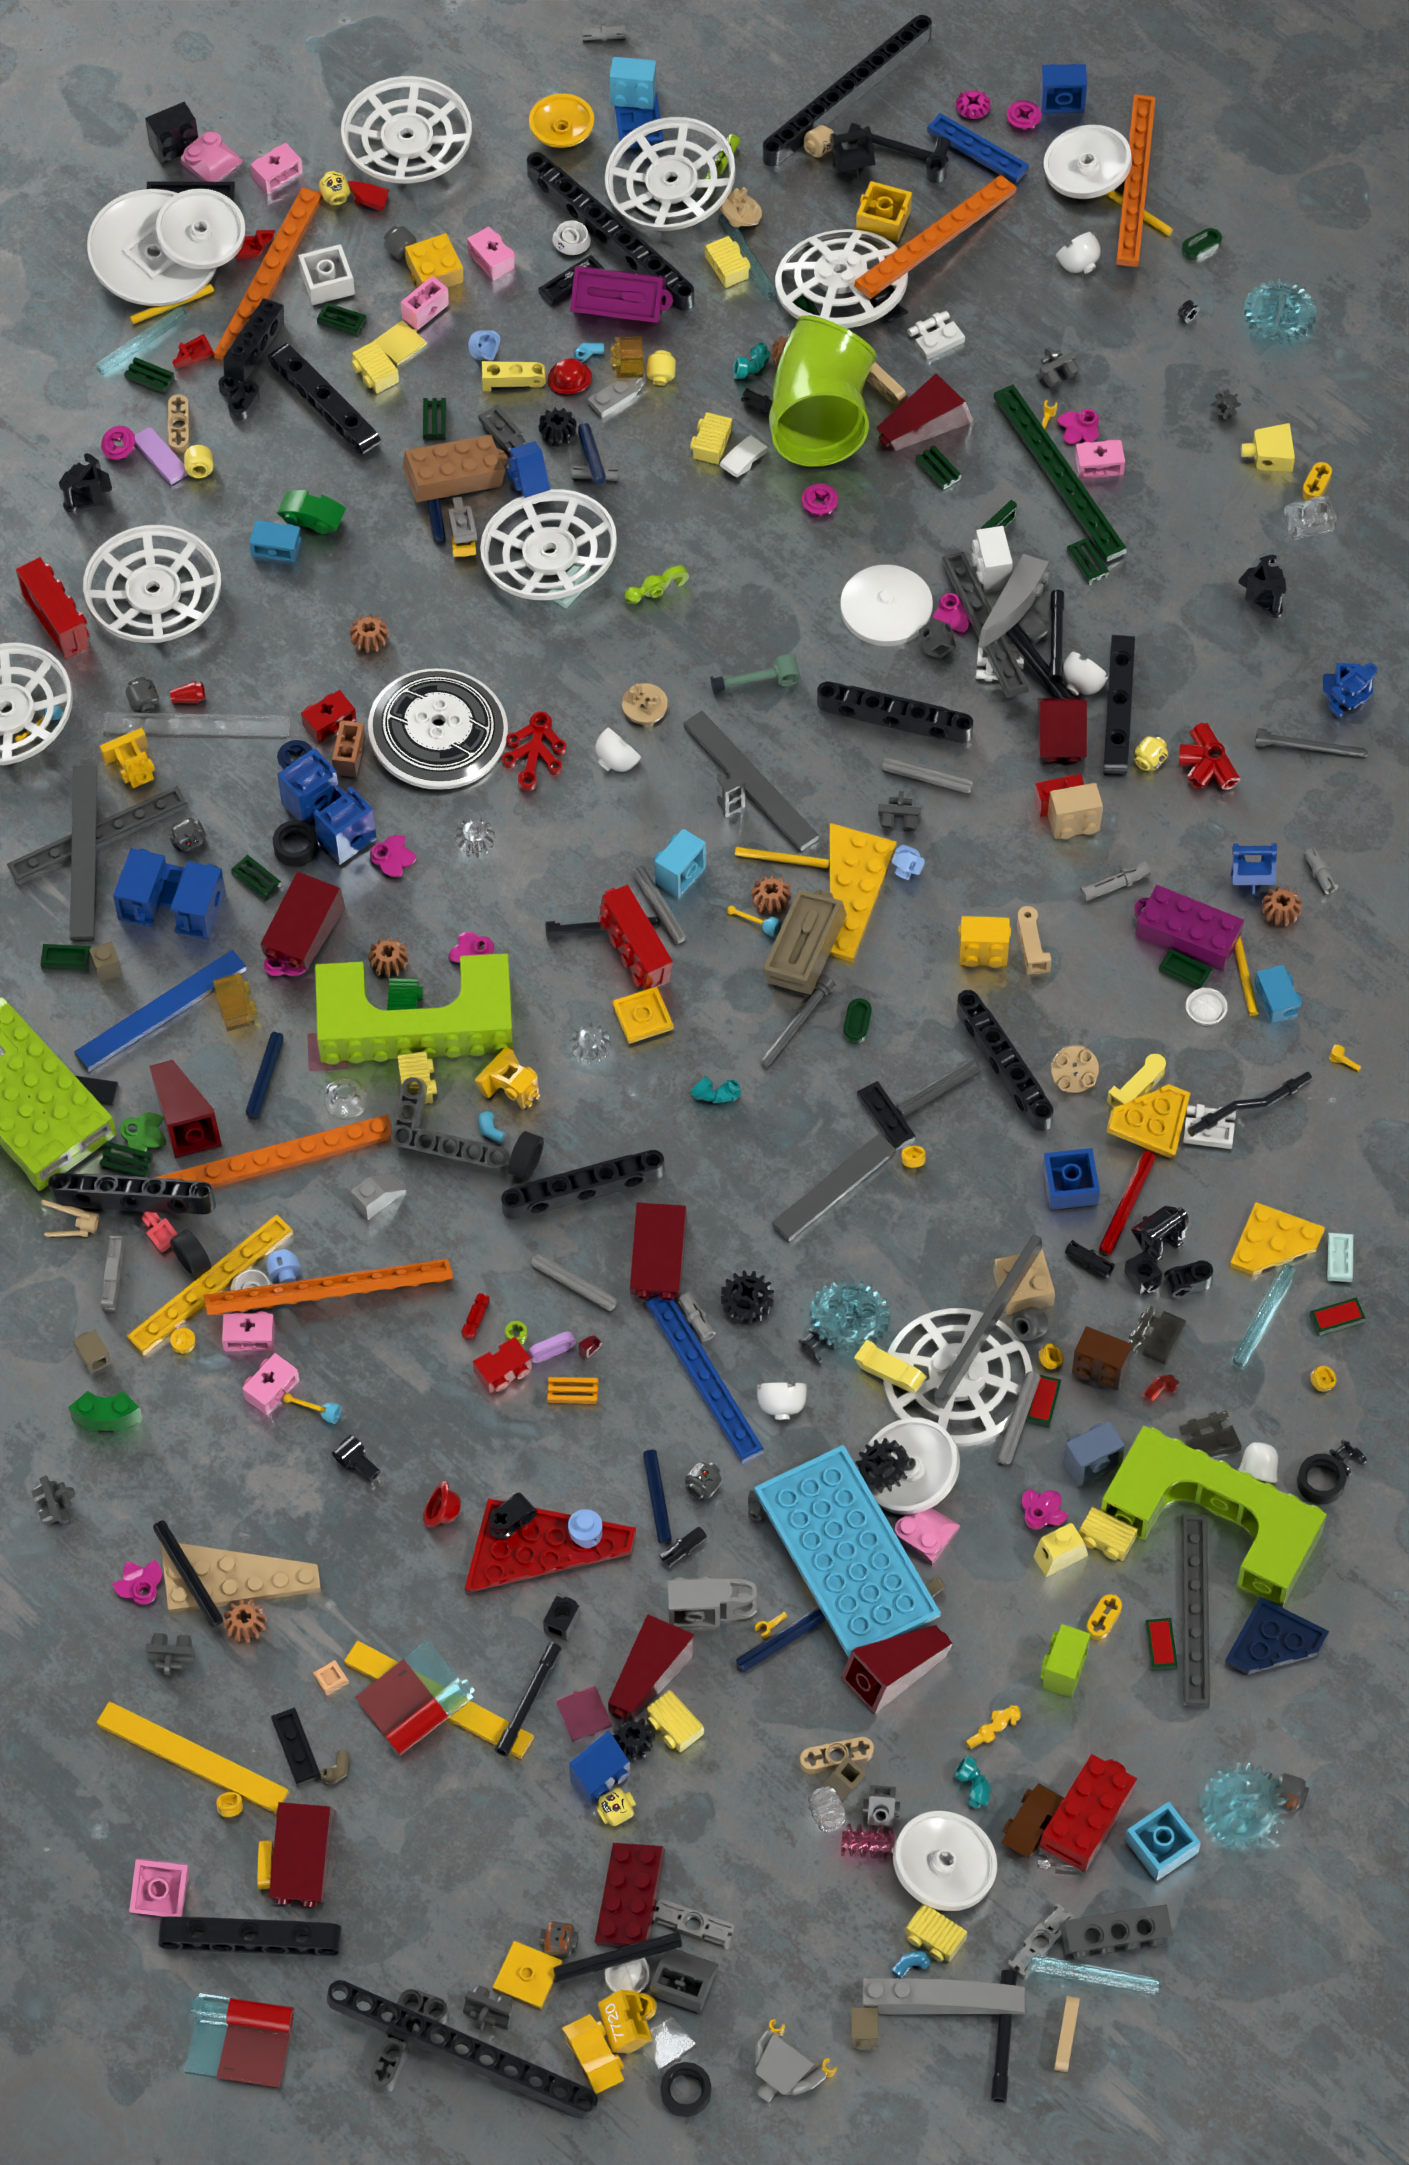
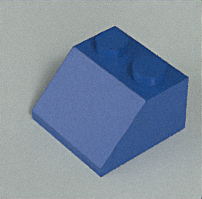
M609 1731L605 1732L569 1763L570 1782L590 1803L609 1792V1788L616 1782L618 1784L623 1782L628 1777L630 1771L629 1760Z

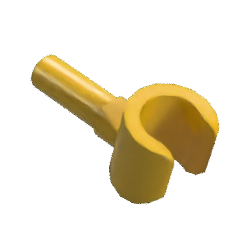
M1048 400L1044 402V418L1041 423L1044 429L1050 417L1056 415L1057 402L1053 407L1048 406Z
M1334 1045L1330 1053L1331 1062H1342L1359 1072L1361 1066L1344 1056L1345 1048L1341 1045Z
M783 1612L768 1623L766 1621H759L755 1625V1631L757 1632L765 1627L767 1631L761 1634V1638H769L771 1636V1629L786 1619L787 1614Z

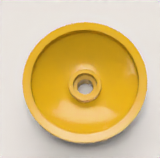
M564 93L553 94L541 99L533 106L529 115V126L534 137L541 143L551 147L566 148L575 146L588 138L594 128V113L590 105L578 96Z

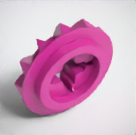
M967 89L966 93L960 92L959 97L956 99V109L963 117L978 119L989 112L990 98L986 97L985 92L980 93L977 89L975 91ZM969 101H977V105L974 103L969 105Z
M1022 100L1009 106L1006 118H1008L1009 124L1014 125L1015 129L1022 128L1025 131L1026 128L1033 129L1035 125H1039L1042 114L1040 108L1035 103ZM1020 113L1024 116L1028 115V119H1025L1024 117L1020 118Z
M115 426L109 429L101 441L102 452L110 460L119 461L122 458L127 459V455L130 452H134L133 447L137 444L135 434L126 426ZM113 441H122L124 443V447H117Z
M826 484L809 486L802 494L804 510H808L811 515L814 513L819 514L820 517L824 513L830 515L831 511L836 509L838 503L836 491ZM816 497L820 500L824 499V505L820 502L816 503Z

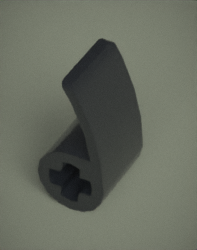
M889 285L870 299L874 308L890 297L895 291L893 286ZM897 304L882 318L892 321L908 314V310Z

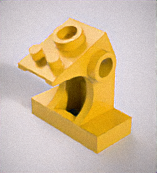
M142 727L99 746L105 765L117 761L121 768L119 771L121 778L125 784L129 783L132 788L154 780L152 772L155 771L153 762L150 758H147L145 751L140 752V750L148 747L146 734Z
M505 1047L475 1079L482 1096L490 1098L499 1088L505 1089V1094L511 1100H517L521 1110H524L526 1107L530 1108L532 1101L540 1097L536 1072L530 1067L525 1068L521 1066L513 1050Z

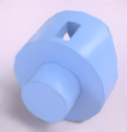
M492 330L474 332L468 343L471 356L479 361H492L500 344V335Z
M901 845L891 860L897 866L895 874L909 880L911 874L920 875L925 865V860L920 856L918 850L907 845Z
M287 1249L275 1251L268 1257L267 1270L270 1280L274 1282L286 1283L296 1281V1277L302 1272L299 1258ZM282 1259L283 1264L279 1265L278 1260Z
M589 1509L575 1512L568 1522V1531L571 1539L583 1548H591L597 1545L602 1538V1520L600 1516Z

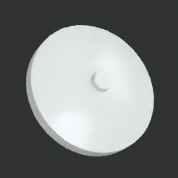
M1083 125L1062 133L1050 144L1044 157V170L1050 185L1059 193L1078 199L1095 198L1111 192L1126 179L1132 166L1131 150L1125 137L1118 131L1102 125Z
M191 189L174 195L162 206L156 221V235L161 249L174 262L191 269H212L226 264L238 254L245 239V221L238 206L227 196L209 189Z
M876 565L858 572L848 581L841 596V615L847 628L859 639L877 646H897L915 639L919 636L918 630L925 626L932 616L933 600L930 589L925 581L913 571L896 565Z
M905 1418L887 1425L871 1439L868 1444L871 1447L874 1446L875 1439L880 1444L884 1438H887L890 1443L896 1440L899 1446L902 1445L905 1448L906 1453L910 1457V1461L907 1463L911 1469L904 1471L907 1479L901 1478L899 1480L900 1487L894 1484L892 1485L891 1492L886 1487L882 1493H879L876 1488L871 1491L879 1507L884 1510L902 1515L920 1513L937 1505L953 1488L960 1468L959 1451L953 1438L938 1423L924 1418ZM891 1453L892 1457L897 1459V1455ZM869 1472V1476L875 1478L874 1474Z
M947 1811L923 1813L905 1825L894 1845L893 1863L898 1879L910 1895L931 1908L943 1911L967 1909L980 1902L994 1883L997 1873V1857L990 1839L978 1825L959 1814Z

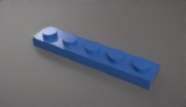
M941 113L927 126L929 134L936 138L942 137V141H944V138L949 139L950 146L1015 184L1029 170V164Z

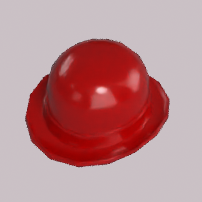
M567 358L556 363L550 369L547 377L548 385L559 394H575L583 391L590 385L592 372L581 361Z
M442 1481L437 1485L426 1503L423 1521L427 1527L432 1528L439 1523H451L460 1512V1497L455 1492L449 1490L447 1481Z

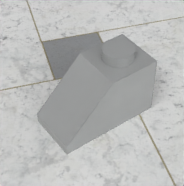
M390 1173L369 1176L351 1190L352 1204L369 1220L404 1194L406 1189Z

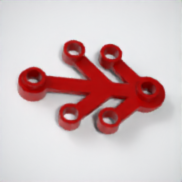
M542 711L532 715L529 725L516 733L508 734L506 737L507 746L515 750L503 754L502 764L505 768H513L516 765V760L529 753L526 768L518 775V785L524 791H531L537 785L535 769L538 755L548 764L550 774L558 775L562 771L561 761L555 759L542 743V738L544 735L551 742L553 753L558 756L565 754L566 743L551 729V717ZM533 734V738L531 741L520 746V740ZM511 739L517 740L516 742H510ZM557 746L563 747L562 749H556ZM509 758L512 759L511 762L505 761L506 759H509ZM553 765L559 766L556 769L551 768Z

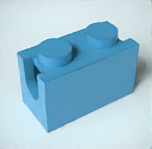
M255 520L249 542L251 556L296 562L302 538L299 537L300 527L291 524L283 525L270 521Z
M1284 964L1256 972L1254 984L1270 1022L1275 1023L1298 1016L1297 1008L1302 1006V999L1299 992L1295 993L1293 977L1290 972L1287 973Z

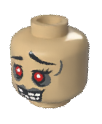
M823 125L808 131L804 136L806 152L817 158L831 152L832 148L829 139L830 134H833L834 131Z

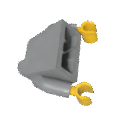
M776 2019L770 2020L769 2030L763 2034L755 2046L754 2063L757 2067L755 2073L765 2080L757 2091L760 2097L770 2102L777 2090L783 2095H799L813 2089L826 2077L831 2078L834 2076L838 2067L836 2066L833 2070L825 2067L830 2062V2058L824 2059L821 2067L818 2068L820 2064L783 2036L785 2024L780 2029H774Z

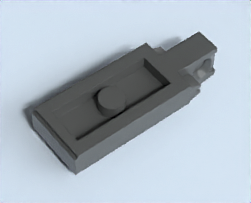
M498 405L478 415L481 424L507 452H510L511 448L524 445L525 439L522 432Z

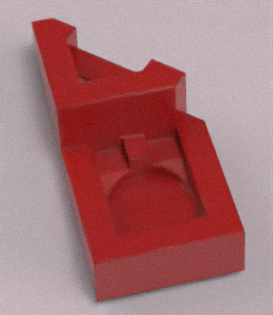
M348 181L350 191L355 197L354 202L357 206L361 203L382 212L388 196V189L368 183Z
M256 230L255 236H245L243 245L236 255V260L259 257L273 239L275 230Z
M202 334L186 344L180 342L178 347L180 349L177 358L173 359L172 364L176 369L195 364L213 356L214 351L206 336Z

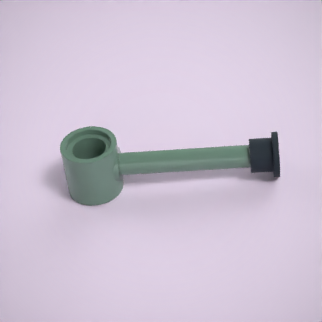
M785 654L773 661V669L724 679L723 677L713 678V676H710L713 694L715 695L717 694L716 692L725 690L726 687L775 677L781 686L795 685L801 679L796 658L794 655Z

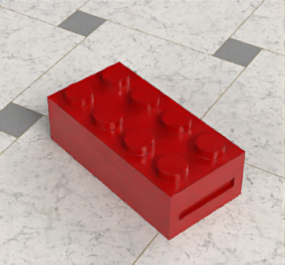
M41 557L17 568L16 572L21 595L63 658L66 660L88 649L90 634L85 627L87 620L82 612L78 613L75 609L76 604L71 596L67 597L64 593L65 588L60 580L56 581L54 578V571L50 564H45Z
M624 885L618 889L611 888L606 890V894L602 895L598 921L601 927L607 929L610 934L609 939L615 949L618 948L621 953L620 957L623 965L631 970L632 979L636 987H640L643 991L669 983L673 960L629 885Z
M1091 1754L1044 1830L1039 1848L1085 1873L1134 1793L1137 1778L1128 1774L1125 1766L1113 1759L1104 1761Z

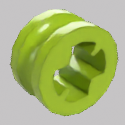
M520 1321L508 1323L505 1328L506 1340L508 1341L514 1337L512 1330L518 1329L520 1336L516 1338L521 1345L524 1344L528 1337L525 1324Z

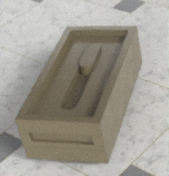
M798 889L763 967L767 983L812 995L816 982L847 916L841 900L834 899L832 893L828 891L818 890L811 893Z

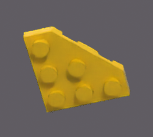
M1168 1084L1154 1092H1149L1135 1098L1124 1105L1121 1104L1111 1110L1106 1132L1172 1159L1176 1154L1191 1093Z
M1255 1202L1230 1262V1268L1253 1276L1269 1267H1277L1291 1262L1294 1258L1301 1255L1315 1253L1325 1227Z

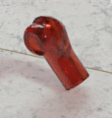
M1171 1374L1159 1376L1154 1379L1143 1394L1154 1401L1164 1389L1175 1392L1180 1382Z

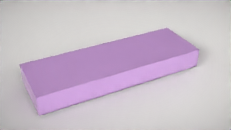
M150 426L135 435L137 443L135 446L170 485L175 484L188 475L183 462Z

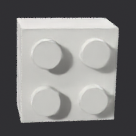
M341 244L298 255L300 273L312 305L355 294L353 276Z
M998 526L976 530V538L972 540L974 553H971L973 566H977L978 569L976 572L978 583L982 585L983 593L1003 591L1012 575L1013 567L1004 527Z

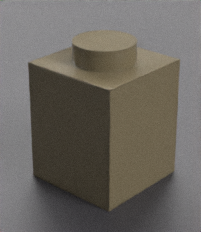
M112 942L89 949L92 964L100 983L122 975L120 961Z
M96 1330L82 1333L73 1341L76 1353L89 1375L112 1363L110 1354Z
M847 1756L832 1771L822 1786L842 1802L867 1773Z
M878 2007L851 2008V2047H857L858 2050H871L873 2047H878Z

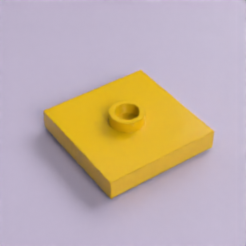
M657 986L612 1001L613 1009L628 1044L674 1029L673 1022Z
M514 1941L492 1987L493 1991L542 2010L555 1981L554 1968L562 1965L563 1962L558 1958Z

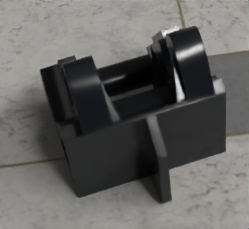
M869 126L864 127L863 130L849 133L830 134L829 141L833 151L832 166L837 173L852 170L853 176L859 179L858 168L876 165L872 134ZM857 140V148L846 150L842 147L841 143Z
M84 454L85 461L89 462L88 465H82L80 462L76 465L74 464L69 471L64 473L59 481V487L63 491L64 496L63 507L66 512H74L77 508L85 509L103 505L102 493L112 490L109 474L101 470L99 460L91 454Z
M1267 555L1259 558L1257 567L1248 568L1240 577L1238 583L1247 588L1245 600L1263 611L1268 610L1271 617L1279 618L1283 613L1282 599L1286 594V581L1283 571L1279 566L1271 567L1268 565L1276 563L1277 556Z
M1163 1206L1151 1216H1144L1142 1218L1143 1221L1131 1229L1142 1251L1147 1250L1153 1260L1158 1263L1163 1259L1161 1254L1163 1253L1162 1241L1164 1239L1172 1242L1176 1248L1184 1245L1181 1239L1186 1237L1185 1232L1189 1227V1217L1181 1207L1177 1209L1176 1207Z

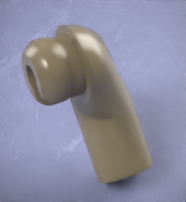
M345 1750L337 1751L336 1765L331 1768H324L321 1771L320 1777L326 1784H335L347 1775L350 1752Z

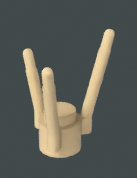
M46 1200L41 1201L43 1205L77 1216L75 1226L80 1228V1230L45 1232V1237H88L89 1232H96L99 1214L86 1212L73 1206H62Z

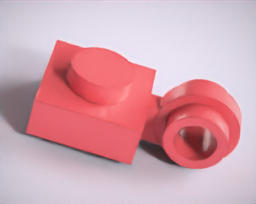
M143 1212L144 1215L141 1218L151 1228L146 1232L161 1253L165 1252L171 1247V1238L178 1235L177 1231L166 1218L162 1220L155 1212Z

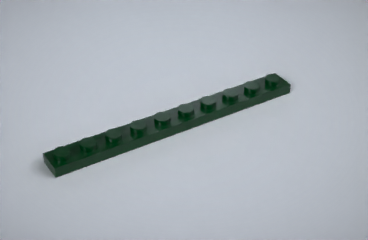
M1014 384L994 392L995 401L1104 560L1108 562L1126 554V546Z

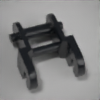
M809 1329L810 1334L804 1340H798L799 1346L808 1351V1356L813 1361L820 1364L822 1359L816 1357V1353L813 1350L820 1343L822 1345L825 1344L832 1350L836 1348V1345L834 1343L831 1344L830 1339L826 1335L820 1336L817 1330ZM815 1338L817 1342L812 1347L808 1345Z
M1343 1439L1341 1440L1342 1445L1336 1450L1330 1449L1329 1452L1331 1456H1334L1343 1464L1346 1475L1349 1476L1351 1470L1344 1463L1346 1459L1350 1456H1355L1357 1459L1361 1458L1363 1464L1367 1462V1459L1357 1447L1354 1449L1349 1441ZM1346 1449L1349 1453L1342 1458L1339 1453Z

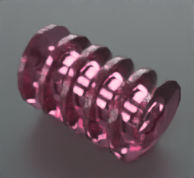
M848 1823L845 1830L842 1831L841 1856H844L846 1849H848L851 1857H854L856 1851L859 1850L861 1858H864L867 1851H870L871 1858L874 1859L878 1851H880L882 1859H886L888 1852H890L893 1860L895 1841L893 1827L889 1826L885 1834L882 1826H879L876 1833H874L872 1825H868L866 1832H863L861 1824H858L856 1830L853 1831L851 1824Z

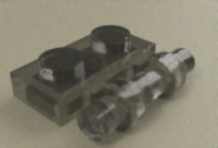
M1147 1306L1145 1312H1142L1138 1318V1326L1135 1330H1132L1128 1337L1129 1343L1132 1344L1133 1352L1136 1351L1138 1345H1144L1142 1355L1165 1365L1186 1325V1320L1166 1311H1163L1160 1318L1155 1317L1156 1309L1152 1306ZM1148 1327L1154 1328L1151 1336L1145 1334Z
M1226 1410L1219 1413L1216 1411L1209 1413L1208 1417L1199 1420L1195 1418L1188 1420L1187 1424L1179 1426L1182 1436L1189 1433L1192 1436V1439L1186 1440L1185 1445L1194 1450L1204 1451L1212 1459H1218L1242 1449L1233 1425L1224 1428L1221 1425V1422L1229 1420ZM1212 1426L1213 1432L1201 1434V1429Z

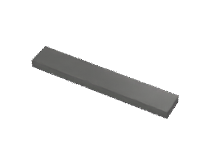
M878 1134L774 1220L772 1226L790 1242L896 1153V1149Z

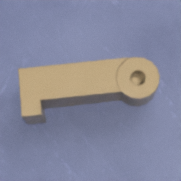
M1024 906L1018 911L1017 929L1026 973L1031 975L1050 972V952L1042 953L1037 929L1038 912L1031 906Z

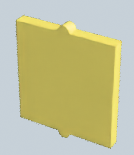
M403 320L375 339L386 356L397 366L427 345V342L417 334V330L412 329Z

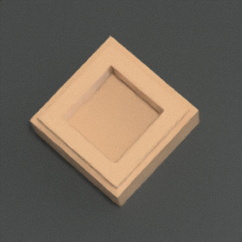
M336 1660L313 1672V1676L326 1696L349 1683Z

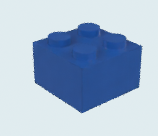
M1086 64L1042 65L1040 85L1041 114L1085 113L1087 92Z
M1092 1148L1044 1153L1042 1169L1050 1210L1098 1205L1100 1188Z

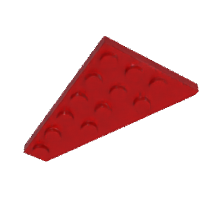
M488 1498L465 1585V1592L471 1593L631 1555L636 1528L602 1521V1538L600 1542L594 1547L583 1548L576 1544L569 1535L568 1522L572 1515L536 1508L538 1511L537 1515L529 1524L521 1527L509 1538L498 1540L490 1533L491 1524L489 1517L494 1510L505 1502Z

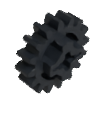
M744 1270L741 1277L734 1273L733 1281L726 1279V1287L721 1288V1304H724V1312L731 1311V1319L738 1316L739 1323H742L744 1318H747L751 1324L754 1317L761 1321L762 1313L769 1315V1307L774 1305V1300L772 1299L774 1298V1290H770L771 1282L764 1283V1275L757 1278L756 1271H753L751 1276H749ZM736 1289L737 1293L733 1294V1298H731L733 1291ZM762 1296H764L762 1303L759 1305L758 1301L762 1300Z
M884 1438L881 1444L875 1439L874 1446L872 1447L866 1444L867 1451L865 1453L859 1452L862 1460L856 1461L855 1464L859 1468L858 1470L870 1491L876 1488L879 1493H882L886 1487L891 1492L892 1485L895 1484L900 1487L899 1480L901 1478L907 1479L904 1471L911 1469L907 1463L910 1461V1457L906 1453L905 1448L902 1445L899 1446L896 1440L890 1443L887 1438ZM891 1453L897 1455V1459L892 1457ZM869 1472L874 1474L875 1478L869 1476Z

